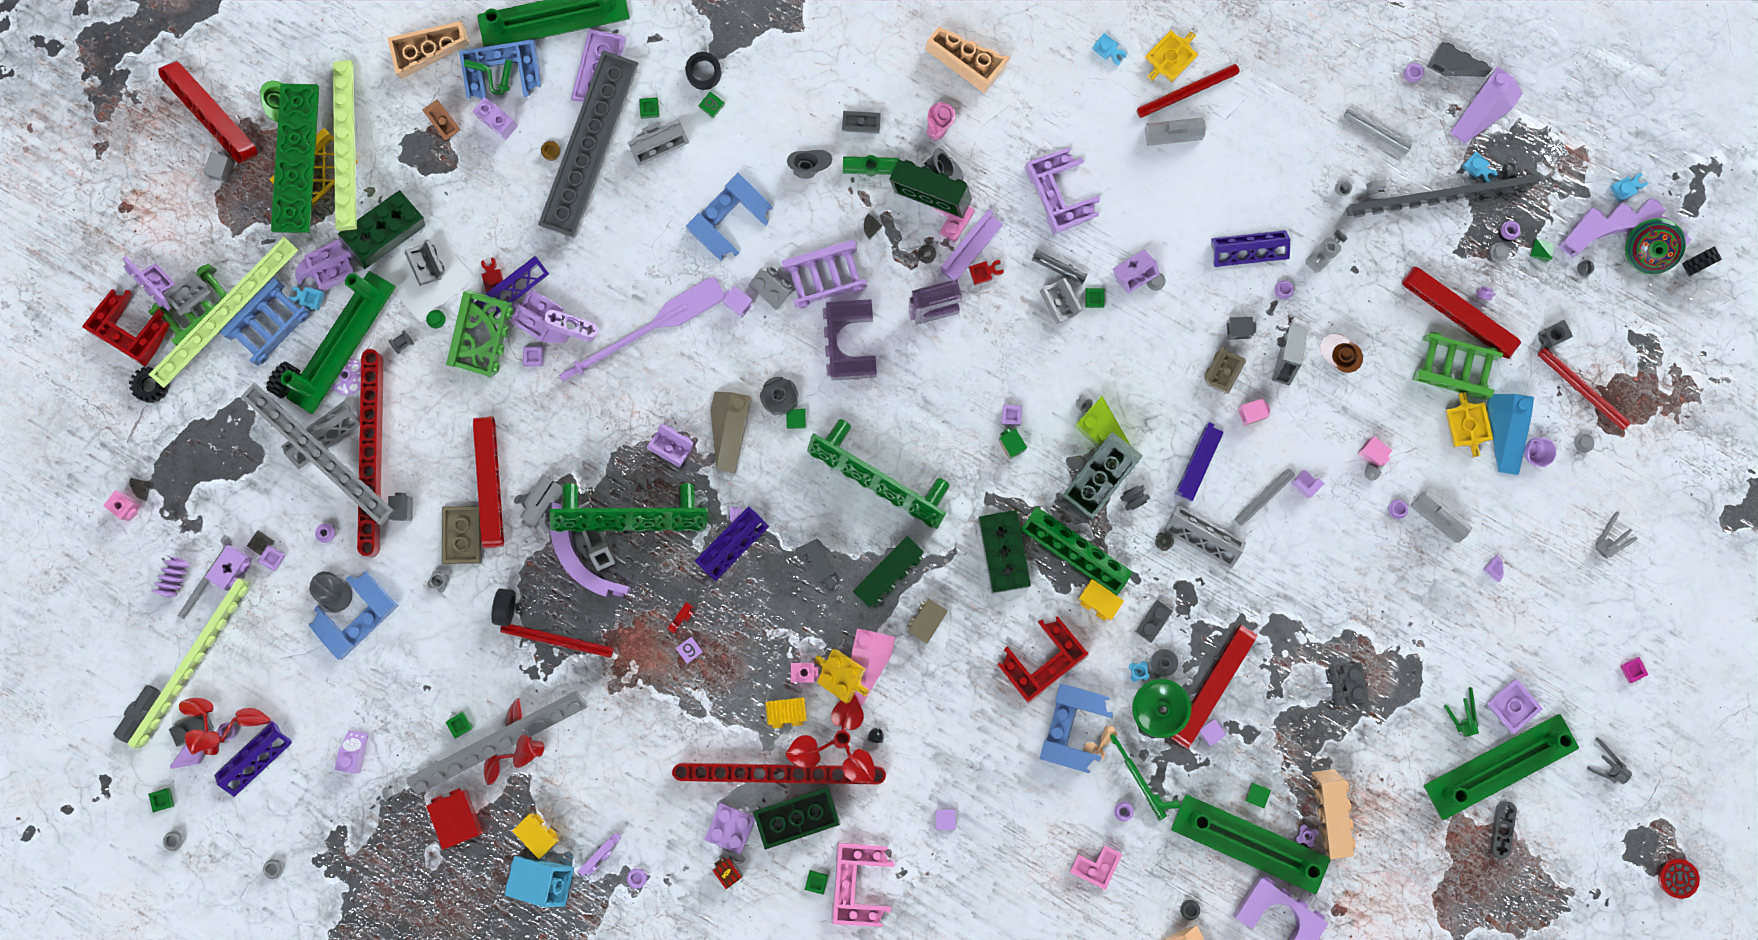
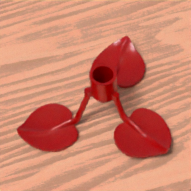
M853 695L849 703L841 700L833 708L831 721L835 726H842L841 730L833 737V740L817 748V741L809 735L799 736L786 751L785 756L798 767L811 768L820 762L819 751L834 745L838 749H846L849 758L844 760L842 771L848 780L858 783L873 782L875 766L872 757L862 749L855 750L851 755L850 746L848 745L850 734L845 730V728L855 730L863 723L864 713L857 696Z
M189 698L179 703V710L184 715H202L204 718L205 732L202 730H191L185 734V744L191 755L203 751L206 755L218 754L220 743H224L225 737L236 721L238 725L246 727L271 722V719L260 710L243 708L236 711V717L232 718L222 737H220L218 732L208 731L206 713L214 710V706L210 701L203 698Z
M517 698L508 709L505 720L506 726L522 719L520 698ZM521 735L517 740L514 754L499 756L496 754L486 759L484 762L486 784L492 785L498 778L500 770L499 761L501 759L513 757L514 767L521 768L535 757L542 756L544 743L532 740V737L528 738L527 735Z

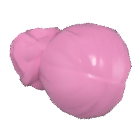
M939 102L930 107L927 116L928 126L926 133L931 139H942L946 130L954 123L956 115L951 105Z

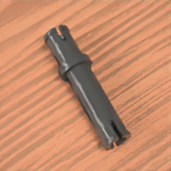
M1039 250L1035 251L1034 257L1031 260L1063 275V278H1069L1083 285L1088 275L1073 268V265H1067Z

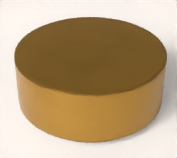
M547 141L542 145L541 154L546 160L554 161L560 156L561 150L556 142Z

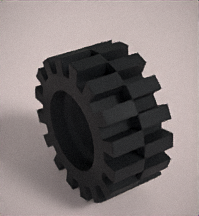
M1714 246L1683 262L1682 265L1687 274L1691 276L1719 262L1722 258Z
M285 361L280 363L275 371H272V375L269 376V381L266 383L267 391L280 399L285 398L291 388L282 384V374L290 370L301 375V371Z
M142 367L140 368L141 371L136 370V376L133 374L131 378H134L133 381L129 380V384L132 385L129 389L133 391V396L147 403L159 402L160 397L164 398L166 396L163 393H168V389L166 387L163 388L156 381L155 388L151 392H145L143 389L144 381L152 378L149 374L154 368Z

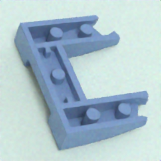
M534 40L459 51L468 99L471 96H475L482 100L484 97L487 98L484 72L464 67L465 59L485 64L487 67L504 65L506 59L512 60L513 63H518L524 98L530 95L528 92L534 87H541L538 55Z
M739 173L725 185V189L700 214L698 213L686 225V229L720 261H723L722 255L730 252H733L734 256L739 254L715 229L739 202L765 227L768 225V220L765 219L767 209H773L763 196Z
M366 571L363 572L361 577L353 579V576H349L346 578L368 605L354 621L342 631L319 606H316L314 611L317 614L313 624L309 623V627L337 660H343L399 606Z
M1060 683L1047 740H1044L1039 759L1090 773L1091 771L1087 767L1094 759L1100 762L1102 756L1067 747L1077 709L1113 718V712H1107L1105 700H1110V697Z

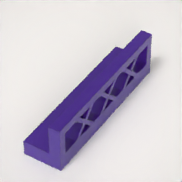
M1286 230L1211 238V246L1214 251L1213 265L1214 267L1290 259L1291 239ZM1285 246L1284 254L1274 253L1278 247ZM1265 248L1267 250L1263 256L1255 254L1259 249ZM1246 250L1248 252L1244 258L1236 256L1240 251ZM1227 252L1230 255L1225 260H1219V253Z
M534 256L485 295L500 299V295L503 292L510 290L512 295L511 299L507 302L513 303L550 274L541 264L540 260ZM537 266L544 273L538 278L530 277L531 271ZM522 278L527 279L526 287L523 290L515 289L516 282ZM479 300L474 302L482 309L488 304ZM497 306L494 316L498 315L501 312L500 308Z
M1211 422L1205 425L1174 493L1191 502L1195 498L1224 433L1214 428V424Z
M748 506L695 562L716 581L770 526ZM761 523L762 525L754 531V529ZM717 566H719V568H718L714 573H712V571H713Z
M271 721L214 774L217 785L235 797L292 744V740L280 732L278 725ZM278 737L284 741L282 745L272 747V743ZM269 752L267 759L258 761V756L261 753ZM254 766L252 773L243 774V770L246 767ZM240 780V784L234 789L228 786L231 781Z

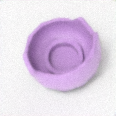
M1536 437L1527 442L1524 448V457L1528 463L1534 466L1546 467L1554 461L1557 448L1551 440Z

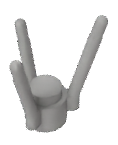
M1619 512L1615 513L1602 536L1596 541V544H1598L1596 547L1597 552L1606 559L1638 539L1635 536L1617 547V544L1633 531L1629 529L1615 541L1610 538L1605 540L1617 520Z

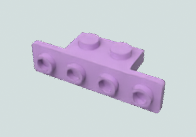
M126 256L122 259L126 264L123 267L129 275H134L133 278L139 286L144 285L145 292L149 296H154L153 299L159 307L163 306L169 311L171 308L163 293L175 283L156 263L140 272Z

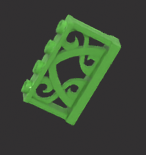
M472 290L463 291L446 365L455 366L487 377L497 374L500 369L499 357L502 356L505 345H503L504 337L506 338L509 332L508 320L513 315L512 303L476 293ZM474 299L488 304L482 309L474 303ZM491 306L500 308L501 316L499 319L494 316L496 311L491 312L489 315L487 314ZM471 315H473L475 319L477 318V316H479L478 320L475 323L470 321ZM484 321L491 334V339L484 345L476 348V341L467 332V329L476 327ZM466 339L470 340L472 349H470V344L468 346L464 345ZM479 354L482 362H484V357L488 356L490 359L489 365L481 367L477 362L476 355ZM472 356L473 364L460 361L461 357Z

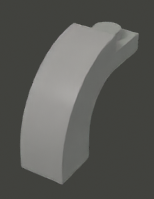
M586 502L578 506V508H592L590 502ZM583 531L582 534L588 546L589 556L596 570L599 571L615 564L614 555L605 531Z

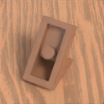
M438 99L422 109L445 141L460 131V128Z

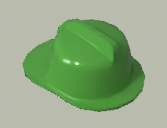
M271 80L262 85L260 99L266 116L278 122L280 85L282 83Z

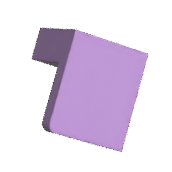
M1303 470L1291 482L1307 499L1311 498L1325 484L1320 478L1315 480L1306 470Z

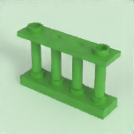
M210 264L199 267L196 274L203 281L206 280L219 295L221 301L228 293L212 276L217 271L216 268ZM207 299L200 302L205 309V313L200 317H196L192 311L185 314L190 321V325L185 329L180 328L163 306L159 307L154 303L148 312L152 316L158 309L164 312L162 318L170 324V328L174 331L175 337L171 341L177 346L217 304L211 305Z
M1430 332L1423 336L1422 340L1430 342L1424 368L1414 372L1412 380L1459 393L1466 392V395L1484 400L1493 397L1494 390L1488 388L1487 383L1493 360L1503 357V353L1497 352L1496 348H1482L1445 338L1437 332ZM1437 344L1448 347L1443 371L1440 375L1432 373L1433 371L1431 370ZM1456 350L1467 352L1461 378L1458 380L1451 378L1450 375ZM1474 355L1486 357L1480 382L1477 385L1471 384L1468 380Z

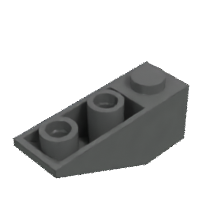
M1442 42L1437 47L1427 65L1428 68L1443 76L1486 77L1493 69L1486 62L1478 61L1469 53L1461 52L1454 45Z

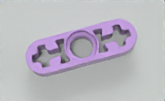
M556 310L547 311L543 317V324L546 328L584 341H592L598 334V327L594 323ZM550 317L554 318V323L551 322ZM566 322H572L575 325V329H568ZM587 329H590V335L587 334Z

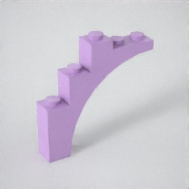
M1652 198L1643 202L1636 212H1633L1629 205L1620 203L1614 207L1607 217H1604L1600 210L1592 207L1585 212L1558 246L1573 258L1596 239L1609 234L1631 232L1635 226L1648 219H1668L1662 216L1666 209L1662 207L1659 201ZM1683 231L1687 245L1692 239H1690L1687 236V233Z

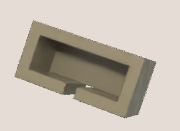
M929 598L927 602L924 600L921 602L917 609L920 613L916 618L912 616L907 624V627H909L908 632L928 644L948 610Z

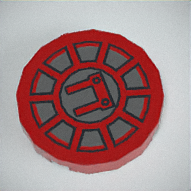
M1677 858L1668 860L1658 872L1660 888L1670 897L1678 899L1689 898L1696 893L1699 887L1700 877L1698 870L1687 860Z

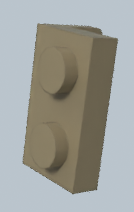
M1221 347L1220 351H1217L1214 356L1212 366L1205 372V381L1208 386L1229 394L1246 363L1245 358L1230 353L1225 347Z

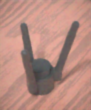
M1596 737V741L1617 764L1605 755H1602V759L1612 766L1610 769L1612 775L1592 767H1587V770L1605 777L1613 783L1617 781L1621 784L1627 783L1632 776V772L1626 768L1627 766L1617 758L1599 737Z

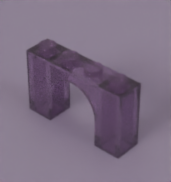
M958 280L911 291L908 306L910 320H914L915 325L959 314L960 308L958 303L962 302V295Z
M872 299L826 302V308H823V320L827 319L828 327H824V337L828 338L829 345L825 346L826 357H830V364H826L827 376L831 375V381L877 378L876 356L851 357L844 354L837 345L838 333L846 325L873 322Z

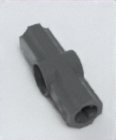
M151 685L144 687L136 701H133L124 711L125 717L113 733L115 738L125 743L129 742L161 694L159 689Z

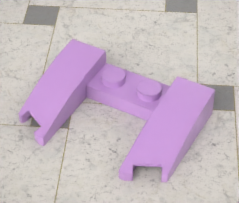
M1070 147L1029 161L1024 167L1031 184L1034 183L1048 215L1046 220L1053 235L1099 216V213H1094V204L1100 202L1099 196L1066 207L1057 187L1054 175L1084 163L1081 157L1076 161L1068 154L1071 150Z

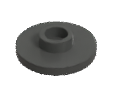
M1158 650L1151 658V667L1159 676H1170L1178 668V658L1170 650Z

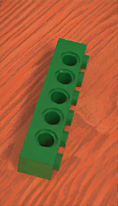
M1037 506L1021 528V531L1116 596L1126 585L1133 572Z

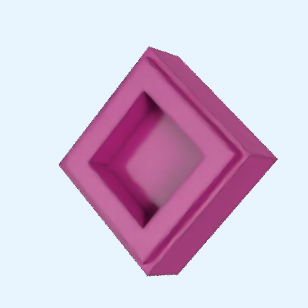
M1640 657L1620 665L1628 683H1633L1648 676Z

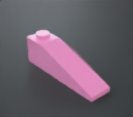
M857 628L851 659L866 669L862 676L861 685L869 689V695L892 655L895 637ZM855 692L854 695L857 696L858 702L862 706L867 696L864 697L859 692Z

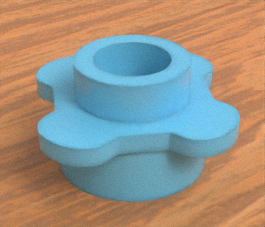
M1142 661L1139 664L1131 663L1129 665L1132 674L1130 679L1133 682H1137L1139 679H1149L1147 662Z

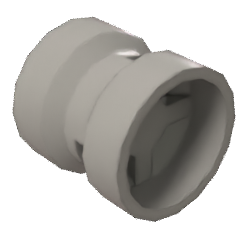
M1385 180L1372 181L1366 184L1367 191L1369 192L1368 201L1388 198L1384 190L1386 187Z

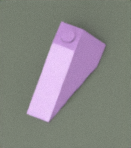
M1497 67L1489 75L1450 131V134L1463 143H1467L1489 125L1512 110L1523 94L1514 77Z

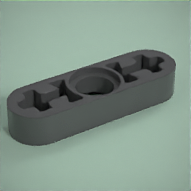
M1501 801L1496 806L1490 845L1492 855L1501 859L1507 858L1511 853L1517 813L1516 806L1509 801ZM1507 806L1510 809V813L1507 812L1505 817V812L1502 811V808ZM1500 817L1509 819V822L1500 820ZM1501 824H1506L1508 827L1506 835L1499 833L1498 829ZM1497 837L1503 838V839H1507V840H1506V842H1505V841H1502V844H1501V841H1500V840H1497ZM1502 846L1505 850L1499 853L1496 848Z

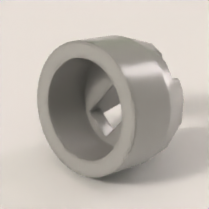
M1339 181L1335 185V192L1338 195L1347 196L1351 193L1352 186L1350 182Z
M1079 396V399L1076 400V407L1082 412H1087L1092 407L1093 402L1087 396Z
M1369 464L1365 469V477L1372 481L1378 479L1382 473Z
M389 785V789L385 787L382 791L386 802L392 801L400 795L398 789L393 785Z

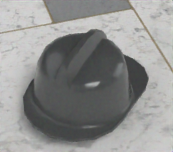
M936 148L933 156L924 163L925 167L930 168L934 173H944L953 180L964 179L961 168L941 148Z
M824 150L796 151L787 158V164L793 170V174L802 179L812 178L817 172L828 168L832 163L831 154Z
M323 571L317 573L312 578L309 586L310 594L326 609L339 612L345 610L352 601L350 588L334 574Z

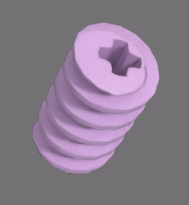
M167 555L171 560H164L163 562L168 567L160 569L165 574L157 576L162 581L154 583L159 589H152L151 591L170 598L171 596L178 595L174 589L181 588L177 582L184 581L180 575L187 573L183 568H188L190 564L180 558Z

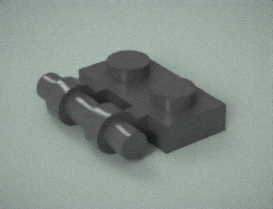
M1362 663L1341 666L1342 674H1338L1337 667L1329 668L1330 676L1328 677L1329 682H1332L1333 693L1331 694L1332 699H1335L1336 706H1343L1342 698L1347 697L1349 705L1369 702ZM1339 680H1344L1345 691L1341 692Z

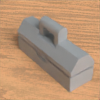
M1201 117L1147 123L1145 126L1147 146L1203 140L1206 130L1205 120Z
M679 119L662 127L660 122H657L642 129L644 135L627 142L638 166L689 143Z
M1427 490L1423 491L1411 505L1415 511L1455 543L1465 539L1472 530L1468 523Z

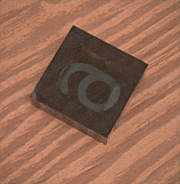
M257 530L247 547L261 555L267 545L272 547L275 540Z

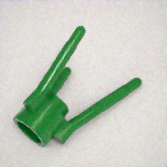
M1469 687L1471 712L1467 698H1464L1463 702L1467 718L1461 720L1462 724H1459L1447 704L1444 705L1447 713L1456 725L1457 731L1462 732L1464 737L1479 733L1472 687Z

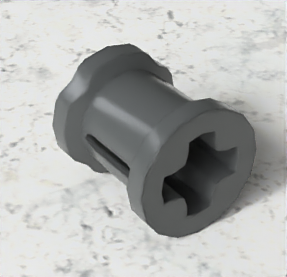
M405 330L395 339L388 340L397 354H400L401 350L408 345L414 344Z

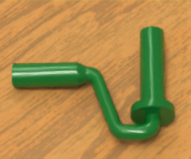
M465 59L464 67L482 72L487 71L491 93L503 95L505 91H510L508 82L513 64L512 60H505L501 83L497 84V88L500 90H496L493 87L491 69L485 64Z

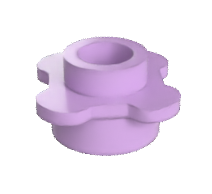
M1301 825L1296 841L1300 844L1305 843L1308 847H1313L1315 845V838L1319 834L1318 830L1315 828L1310 829L1307 825Z

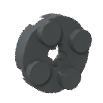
M774 377L763 385V389L760 392V400L763 407L772 415L789 413L798 405V390L791 380L784 379L783 377ZM777 392L784 394L782 399L779 400L774 398L777 396Z

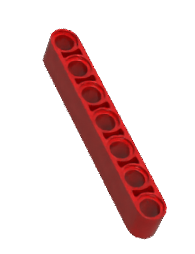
M178 61L158 69L162 81L237 163H243L257 156V149L252 141Z
M1413 266L1403 279L1402 285L1488 347L1496 348L1497 352L1503 353L1504 358L1510 359L1520 346L1521 341L1519 338L1422 269Z
M493 416L473 418L481 542L484 549L503 547L504 531L495 419Z
M1241 624L1238 626L1192 700V711L1188 724L1180 733L1172 736L1171 739L1187 749L1192 745L1255 642L1257 634Z

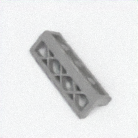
M343 401L308 426L306 430L318 441H322L321 444L328 449L359 427L360 421L351 412L349 405ZM348 416L354 421L350 426H341L342 421ZM330 429L337 430V435L333 438L326 437V432ZM289 441L282 445L284 454L298 469L310 462L306 457L298 462L293 456L300 451Z
M1179 505L1164 529V532L1231 569L1243 553L1246 542ZM1175 522L1182 526L1183 531H1176L1171 526ZM1189 534H1197L1200 540L1194 541L1190 539ZM1206 543L1215 544L1217 549H1208ZM1229 552L1235 556L1230 561L1224 558L1223 553Z

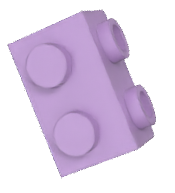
M660 424L658 432L648 444L647 449L680 468L691 453L694 442L689 437L674 431L672 427Z

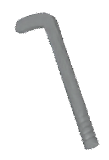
M226 535L220 540L223 544L220 554L227 545L232 546L231 539ZM216 560L179 612L178 616L185 619L210 580L205 578Z

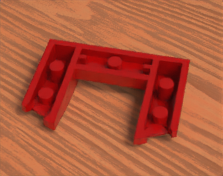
M111 289L82 327L93 336L108 343L132 360L146 367L161 345L170 324L168 322L164 323L162 319L164 312L158 309L137 337H134L115 325L133 293L125 290L124 295H116V291Z
M1058 616L1055 617L1056 622L1044 624V620L1038 621V624L1060 651L1042 667L1030 675L1008 646L1004 649L1007 656L1003 664L999 662L997 664L1028 704L1089 656L1088 652Z

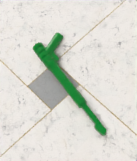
M1111 734L1110 739L1112 743L1117 746L1125 759L1126 766L1144 793L1158 820H1162L1167 816L1164 810L1180 808L1179 800L1162 802L1159 795H1154L1117 737Z

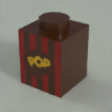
M722 857L714 863L716 867L712 871L725 889H728L743 877V874L731 857L727 859Z

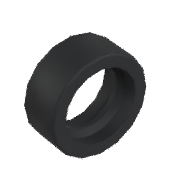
M697 52L690 56L686 62L685 72L687 79L696 89L708 90L716 86L720 81L722 74L720 63L711 53ZM708 61L713 65L714 75L712 78L706 81H699L693 76V67L698 62Z
M502 588L497 590L491 612V620L494 625L508 627L511 624L516 604V593L514 590Z

